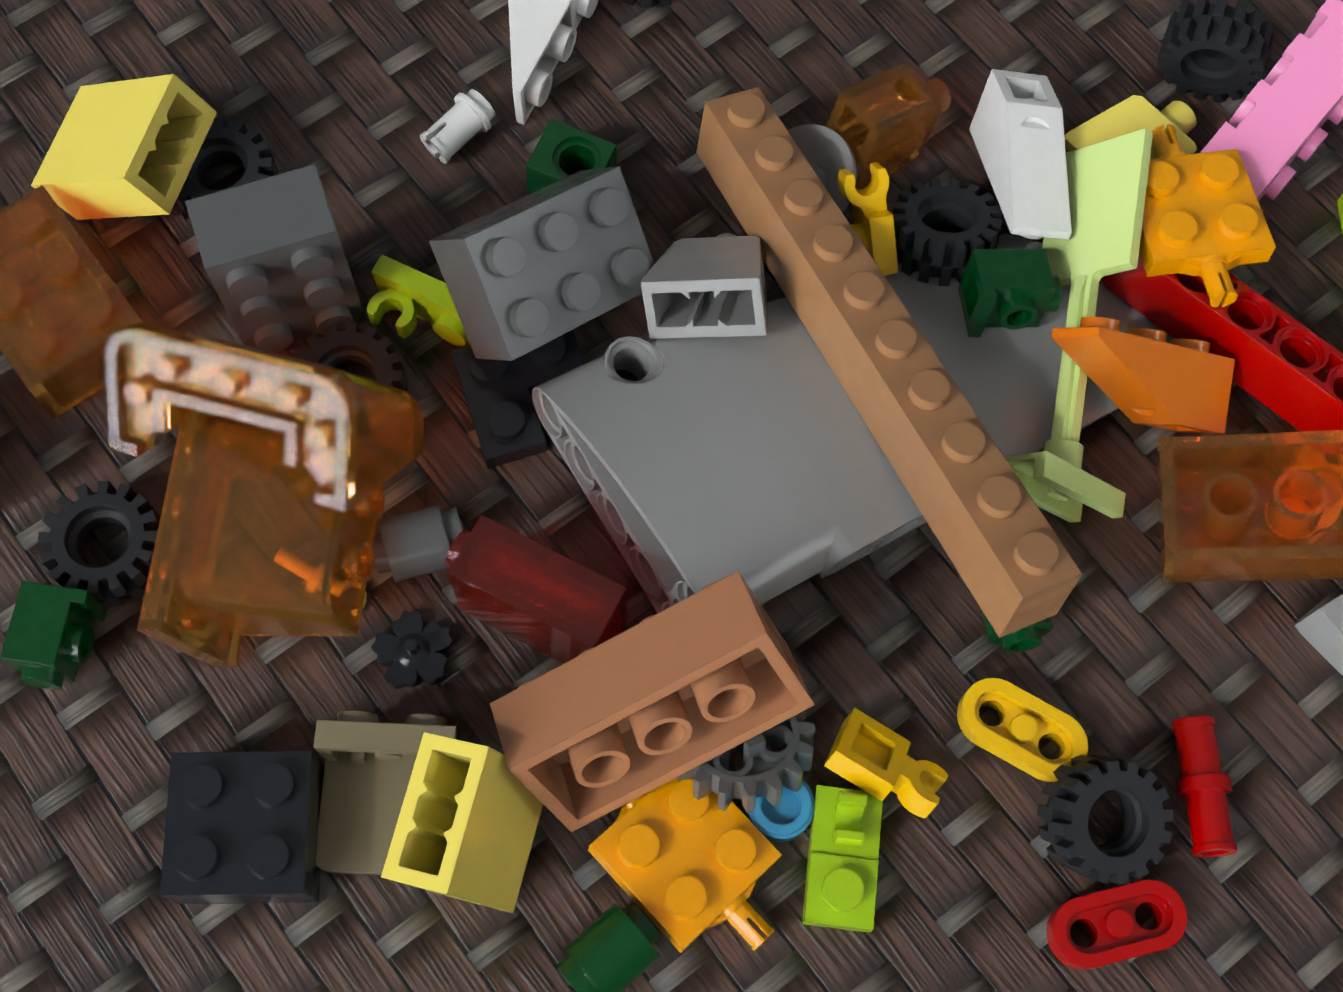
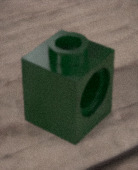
M551 119L526 164L528 195L570 176L567 173L571 171L616 167L617 145Z

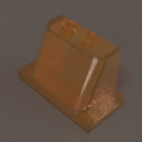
M214 374L190 375L137 631L213 667H236L242 636H358L366 583L370 580L374 571L372 544L376 521L381 516L384 508L382 484L388 450L370 436L279 424Z

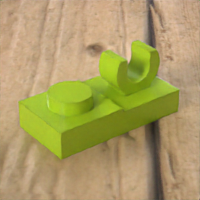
M385 255L380 256L371 271L378 293L370 299L367 306L370 323L377 326L386 312L398 310L402 314L395 326L398 336L404 339L412 334L417 324V317L430 322L434 331L444 340L457 346H465L466 343H469L446 283Z
M816 785L814 788L815 810L811 820L802 924L870 933L874 929L883 801L862 790Z

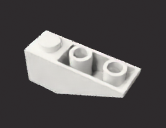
M508 0L512 88L517 123L524 125L534 106L542 107L546 102L552 86V73L559 61L566 62L569 59L576 42V28L582 17L590 18L598 0Z
M991 69L969 130L1010 233L1028 239H1041L1045 237L1069 240L1072 229L1063 111L1047 76Z

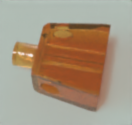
M902 63L840 90L826 127L841 135L853 151L857 168L856 190L864 189L870 183V163H879L886 169L889 176L921 153L939 115L949 109L951 105V94L943 81L938 78H931L925 81L911 65Z

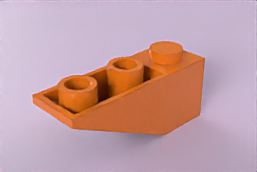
M1081 317L1080 327L1052 328L1051 338L1132 423L1174 432L1225 434L1235 359L1209 353L1210 343L1193 339H1171L1170 344L1165 342L1166 332L1147 328H1128L1127 332L1124 333L1120 332L1121 321L1104 317Z

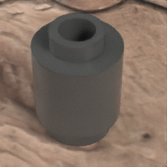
M439 504L378 520L381 533L369 536L379 574L391 571L395 583L455 567L454 560L469 556L456 506L440 510Z

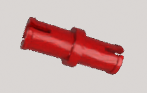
M1190 716L1172 722L1182 777L1176 781L1177 795L1186 801L1193 844L1192 854L1194 857L1200 858L1227 856L1238 851L1237 844L1234 843L1226 794L1233 791L1230 775L1223 774L1215 732L1216 722L1215 718L1211 716Z

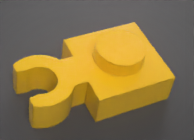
M855 707L843 721L824 764L831 771L880 801H883L890 791L897 794L901 804L909 812L922 818H926L939 804L940 797L935 793L948 778L947 772L939 765L928 760L916 761L909 757L907 752L911 744L910 741Z

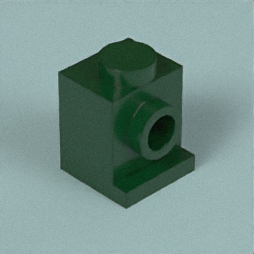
M973 249L958 287L968 337H981L985 327H1004L1011 330L1038 327L1045 312H1056L1058 310L1062 296L1061 281L1057 275H1052L1046 249Z
M22 581L0 659L21 673V682L39 688L60 690L64 681L75 682L79 664H84L88 660L94 640L93 627L90 625L91 619L104 621L107 608L88 590Z

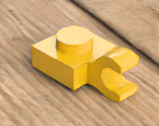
M877 162L870 163L871 180L868 186L861 190H856L854 174L847 168L840 169L837 184L841 194L852 203L853 224H850L884 276L898 273L893 214L887 210L886 197L889 189V176L886 169Z

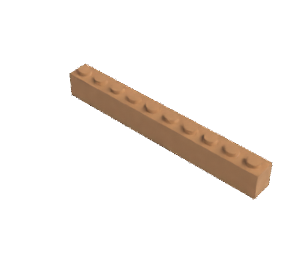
M756 87L705 101L696 151L697 155L747 235L760 237L765 264L998 637H1003L1056 615L1082 576L1081 571L760 88Z

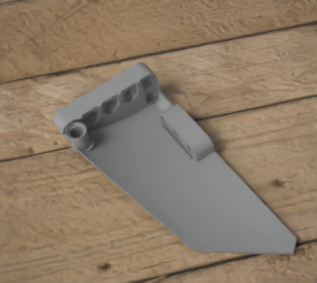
M1005 233L999 236L997 249H1042L1043 243ZM902 263L898 264V273L886 275L885 278L1004 457L1043 451L1045 442L1051 440L1062 348L1051 338L1052 328H1064L1066 326L1071 284L1061 286L1062 296L1058 310L1056 312H1045L1038 327H1025L1016 330L1004 327H985L981 337H968L958 292L959 283L956 277L951 278L950 286H939V278L932 276L927 284L918 281V271L908 276L901 271ZM1100 279L1095 317L1121 321L1120 332L1124 333L1127 332L1128 328H1147L1164 331L1111 292ZM787 297L767 302L768 332L766 336L649 339L647 341L638 337L627 336L611 343L605 355L544 382L532 390L534 407L541 423L657 613L736 571L740 572L760 604L763 605L816 574L824 578L845 568L927 522ZM1166 332L1165 342L1171 344V339L1175 338ZM627 370L634 374L638 381H627L621 378L615 371ZM1088 376L1081 429L1119 409Z

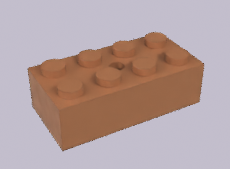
M739 571L718 582L705 586L692 596L656 615L643 619L634 627L594 648L583 651L574 659L534 680L523 683L516 690L490 703L508 770L571 832L815 705L787 643Z

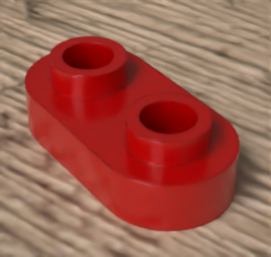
M1141 880L1076 897L1060 904L1049 917L1046 928L1047 941L1053 954L1063 964L1073 969L1089 970L1172 947L1182 938L1186 930L1187 911L1182 898L1172 887L1157 880ZM1139 905L1149 908L1154 916V924L1150 930L1143 929L1136 921L1135 911ZM1074 922L1084 924L1090 932V942L1086 947L1076 945L1071 938L1070 929Z

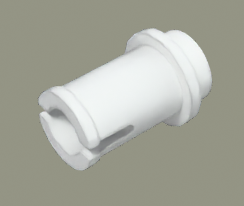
M471 89L467 94L459 92L454 97L456 104L427 131L420 134V139L424 146L435 158L439 157L440 161L444 164H447L451 157L477 132H487L491 128L490 120L495 117V111L490 103L474 89Z

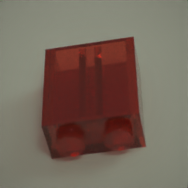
M483 515L480 516L471 533L462 530L449 549L445 565L450 567L447 574L460 611L563 664L574 659L583 651L594 648L619 635L626 626V587Z

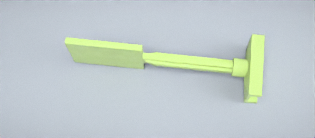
M1147 128L1066 153L1072 233L1069 240L1044 237L1042 249H1046L1052 275L1059 277L1061 286L1071 284L1065 327H1080L1081 317H1095L1099 281L1102 277L1137 268L1153 133ZM1062 349L1051 440L1045 442L1044 451L1005 458L1038 507L1070 523L1081 522L1083 504L1110 518L1123 517L1126 493L1081 469L1084 446L1079 443L1087 374Z

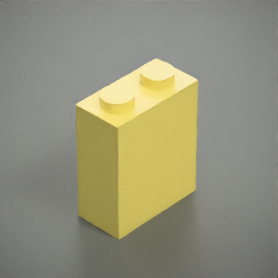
M175 74L80 86L31 186L76 220L169 215L217 111Z
M424 732L381 877L455 899L514 913L543 803L508 770L504 754L488 746Z

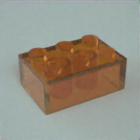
M41 185L0 210V349L29 391L54 419L160 352V349L134 309L48 191Z
M1343 430L1159 437L1156 476L1162 582L1343 579Z

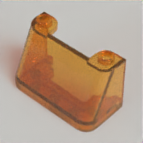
M138 322L113 334L106 343L105 377L108 444L110 450L138 457L154 447L155 436L158 432L167 433L181 425V417L194 410L285 433L284 465L295 468L304 465L314 475L320 486L315 491V504L343 512L349 510L423 454L424 420L422 410L417 401L408 392L397 387L335 367L153 323Z

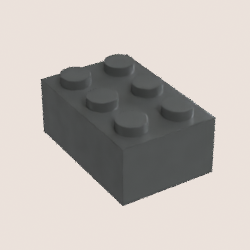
M315 164L185 201L205 271L248 355L259 351L263 353L278 352L289 347L293 341L309 337L314 332L327 335L324 327L335 324L339 332L345 331L346 323L366 320Z
M620 166L576 172L429 241L475 358L513 361L642 294L641 280L654 265Z

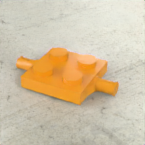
M1167 124L1166 129L1164 125H1160L1152 130V143L1158 158L1150 159L1139 247V254L1147 277L1175 273L1199 276L1203 280L1210 299V305L1218 308L1221 303V306L1225 307L1233 303L1238 297L1228 271L1238 265L1268 262L1276 245L1238 149L1197 154L1186 153L1181 148L1174 125Z
M674 778L623 805L616 821L589 845L588 851L680 953L706 929L719 925L726 919L749 943L753 951L775 931L746 900L749 898L756 881L778 861L782 854L732 801L728 808L722 811L718 809V794L712 791L699 800L693 797L694 778L680 781Z

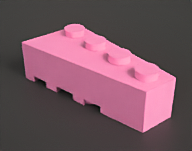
M1326 0L1316 13V17L1305 34L1299 33L1265 80L1261 79L1236 110L1229 123L1225 122L1200 152L1238 149L1258 202L1264 195L1273 201L1277 198L1297 172L1289 166L1296 157L1305 163L1310 159L1329 134L1321 128L1327 120H1330L1335 125H1338L1343 120L1342 0Z

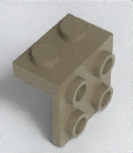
M341 711L337 714V721H316L314 749L325 760L316 865L321 870L328 873L382 875L423 733L426 732L463 741L456 726H447V719L445 717L432 714L407 715L405 724L378 723L379 716L377 714L364 711Z

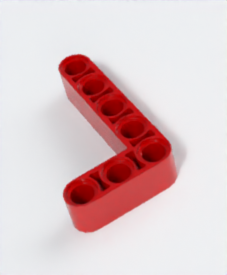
M1140 254L1136 269L1101 278L1102 283L1111 292L1173 338L1210 343L1209 353L1235 359L1232 381L1307 437L1321 445L1330 447L1343 444V353L1229 271L1230 279L1238 297L1233 303L1222 307L1220 303L1218 308L1210 305V299L1201 277L1180 273L1147 277Z

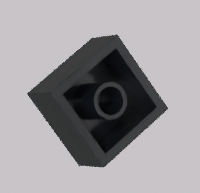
M313 751L171 753L159 896L181 905L319 902L321 869L316 865L325 764Z

